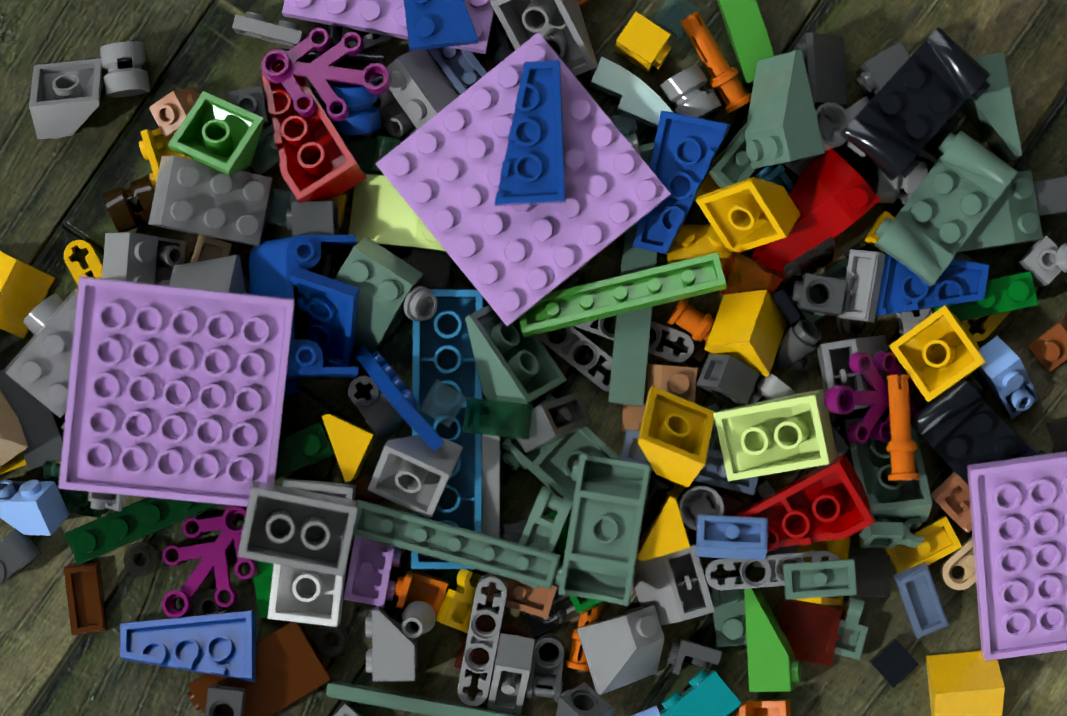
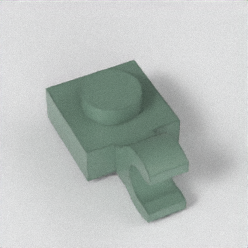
M886 518L875 519V523L864 528L859 534L860 548H894L896 545L918 547L924 542V537L912 535L910 529H918L922 525V520L910 518L903 524V522H890Z
M849 595L844 619L833 618L825 648L826 652L860 660L868 631L867 625L859 623L865 603L863 598Z

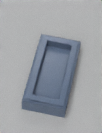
M925 562L893 575L917 639L949 626L929 567Z

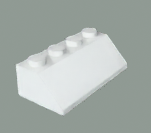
M284 479L283 481L284 487L355 500L357 485L314 480ZM348 557L343 577L274 564L267 619L337 627L341 622Z

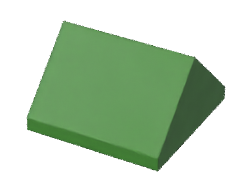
M203 91L168 143V147L216 170L231 175L251 166L264 124V118Z

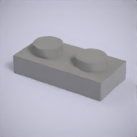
M246 12L245 17L235 14L232 28L238 34L292 48L305 39L304 33L298 30L299 25L283 20H279L278 25L265 22V16L253 12Z

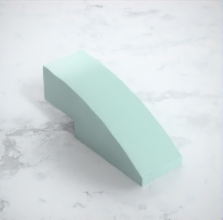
M601 57L590 87L621 99L616 113L657 129L661 110L673 111L640 78L622 66Z

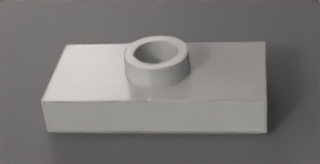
M850 249L845 277L847 283L842 312L839 318L874 323L886 254Z

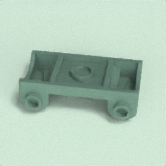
M960 131L956 136L951 132L938 148L943 154L896 217L893 220L887 217L875 232L880 238L874 246L899 261L930 287L935 284L953 260L955 254L1018 173L963 131Z
M548 393L537 406L556 398ZM584 427L528 453H525L522 445L517 441L515 431L500 446L503 452L500 457L509 467L514 470L518 467L523 470H530L549 489L553 490L558 497L563 499L565 496L574 499L576 481H572V470L574 461H580L581 454L619 460V456L588 427Z
M585 454L580 455V461H574L572 481H576L565 555L563 565L558 564L555 576V585H560L558 594L596 599L625 606L630 605L645 502L648 497L652 472L651 465Z

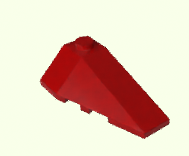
M281 63L276 66L275 72L281 71L285 64ZM262 75L268 111L271 115L274 129V141L280 159V171L299 203L338 197L367 179L303 77L294 76L302 91L311 95L317 104L316 111L308 117L301 116L294 109L293 99L282 83H272ZM303 101L300 105V109L303 110L308 108L310 105V101Z
M833 149L826 150L825 153L820 154L800 173L797 182L789 193L790 198L801 215L788 236L756 247L747 261L748 263H753L748 265L770 269L765 270L771 272L769 274L755 272L756 275L757 273L762 274L758 275L760 279L765 277L767 283H769V277L766 276H771L770 285H766L770 288L773 287V270L775 274L777 272L782 274L777 275L779 280L774 282L777 284L784 276L792 272L788 270L790 272L786 273L784 266L830 238V241L833 240L881 200L861 175ZM808 257L802 259L801 261H799V262L795 265V267H797V266L801 265L803 262H805V260H807Z
M845 453L838 456L830 464L819 466L735 515L740 517L768 518L767 551L794 545H809L812 542L845 539L875 523L863 484Z

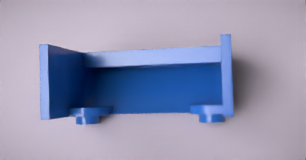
M299 235L260 242L259 246L255 245L249 255V294L294 299V285H292L289 276L293 268L296 266L305 270L312 269L320 260L321 250H352L356 243V235ZM293 307L286 380L354 379L358 375V367H323V354L317 343L308 339H294Z

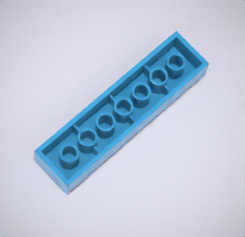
M430 289L437 299L435 314L428 320H413L412 394L420 403L416 408L440 437L463 447L431 519L482 533L483 391L465 318L484 307V297L478 290ZM412 428V436L418 435ZM412 511V514H413V515H417V516H421V517L427 518V517H425V516H423V515H421V514H419V513H416V512ZM411 551V569H475Z

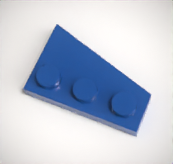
M884 252L886 256L875 317L984 300L990 265L953 259L935 284L930 287L911 270Z
M295 266L289 276L292 285H297L300 296L297 301L300 310L305 311L309 325L306 330L309 340L314 341L321 348L323 364L332 367H351L354 358L360 288Z

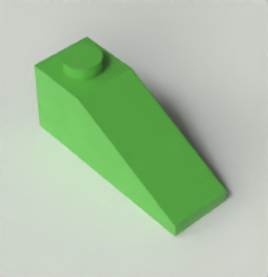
M759 588L744 589L749 692L792 691L797 688V683L801 682V664L799 661L795 662V652Z

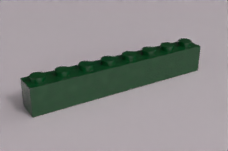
M319 422L279 440L275 480L335 455L324 422ZM146 497L123 507L122 511H114L64 533L77 565H80L220 504Z

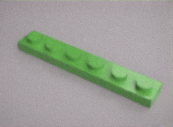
M717 252L551 292L519 318L523 337H528L727 289L726 281Z

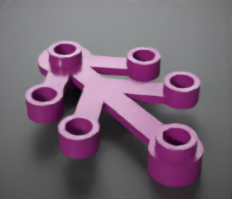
M323 28L313 29L306 39L289 51L276 49L264 56L261 64L263 75L272 83H282L293 99L294 109L303 117L311 116L316 111L317 104L311 95L302 91L294 76L309 79L327 105L326 111L334 121L345 120L349 115L350 109L343 99L337 97L327 81L362 85L373 94L386 92L392 82L391 74L380 63L369 64L364 70L332 66L346 55L356 56L363 51L364 42L355 32L346 33L342 37L341 42L311 63L299 61L314 49L316 51H325L331 45V37ZM318 36H325L322 43L315 44V39ZM351 40H358L354 48H347ZM278 64H285L281 71L275 72V67ZM384 77L380 85H373L375 78ZM309 100V107L303 110L300 109L301 103ZM343 105V110L339 114H333L335 106Z
M879 351L875 354L873 360L868 353L855 352L849 360L850 369L854 373H861L872 390L854 391L849 386L835 385L825 392L824 405L832 413L845 415L851 413L855 406L871 405L860 422H851L849 424L847 438L850 442L863 444L869 439L871 433V437L874 440L888 442L891 440L890 414L885 421L879 420L889 405L888 386L878 372H886L888 375L901 376L903 372L897 365L896 357L892 352ZM909 378L910 413H913L925 405L926 399L913 380Z
M230 505L224 511L223 516L206 519L190 517L184 521L182 530L185 536L189 538H200L205 532L223 531L215 542L185 547L169 545L163 550V561L169 566H179L186 560L203 558L180 590L169 591L163 597L162 608L166 615L172 618L187 616L193 607V596L213 568L217 588L214 595L216 604L220 607H232L236 604L238 594L231 587L227 549L233 541L235 542L238 559L234 568L236 576L240 579L249 580L254 578L258 572V566L254 560L238 557L243 526L238 527L235 520L239 514H242L245 518L246 506ZM195 521L199 528L195 534H192L190 532V525ZM173 549L177 550L179 554L175 562L170 559V552ZM246 562L251 567L248 575L242 573V566ZM226 590L231 595L228 603L222 601V593ZM180 597L185 603L182 610L176 608V600Z

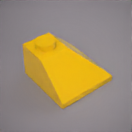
M755 177L698 196L696 199L699 207L730 255L786 238L801 215L784 186Z
M651 386L644 410L638 444L656 475L689 487L705 465L715 411Z

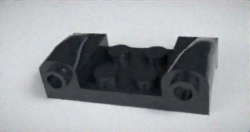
M937 27L846 126L840 135L866 154L889 180L893 181L899 175L906 178L919 164L915 159L919 151L971 96L977 100L990 87L991 84L986 80L991 74L942 29Z
M971 375L963 378L930 403H926L911 416V427L967 484V465L1047 454L1043 450L1036 453L1030 449L988 406L980 395L984 390L983 387Z

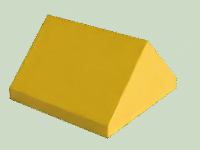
M0 251V329L25 339L29 329L23 321L38 304L45 300L55 277Z
M768 290L725 294L720 303L704 350L713 354L731 355L761 375L768 377L787 324Z
M946 305L889 345L928 403L986 363L974 336Z
M334 414L323 415L322 419L345 482L355 480L377 436Z
M665 494L658 506L660 512L651 519L639 541L637 559L642 562L690 548L677 501L669 495Z
M982 651L926 656L931 716H1002L1005 686L998 659L984 661Z

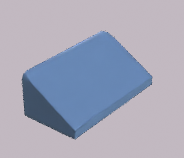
M697 514L695 551L697 557L766 559L768 518Z

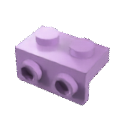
M355 536L343 600L376 605L380 608L385 607L386 601H393L396 581L390 580L392 566L399 567L402 548Z

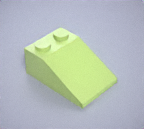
M365 174L367 179L354 186L348 235H356V243L366 236L380 246L448 254L385 175Z
M824 389L787 395L714 413L728 481L827 465L838 457L828 408L824 405Z

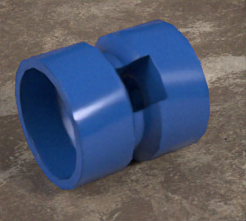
M375 78V80L373 81V85H374V86H377V84H376V78ZM340 82L332 83V89L337 97L343 99L350 109L349 115L345 120L337 121L338 133L343 135H361L382 128L380 109L374 107L375 104H373L378 100V94L369 92L362 85ZM337 105L341 108L338 111H336V114H339L343 110V105Z

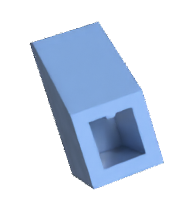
M998 336L980 348L986 363L976 370L1011 419L1029 409L1032 404L1039 400L1021 359Z
M9 479L0 481V518L23 535L51 536L70 515L55 481H11Z

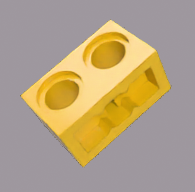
M635 12L616 40L614 51L649 73L653 66L659 69L669 55L671 46L668 45L671 34L638 12Z

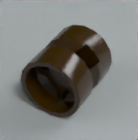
M149 175L130 182L128 189L120 186L103 193L107 210L119 233H126L138 228L142 220L149 223L155 192ZM137 196L143 209L138 211L132 198Z

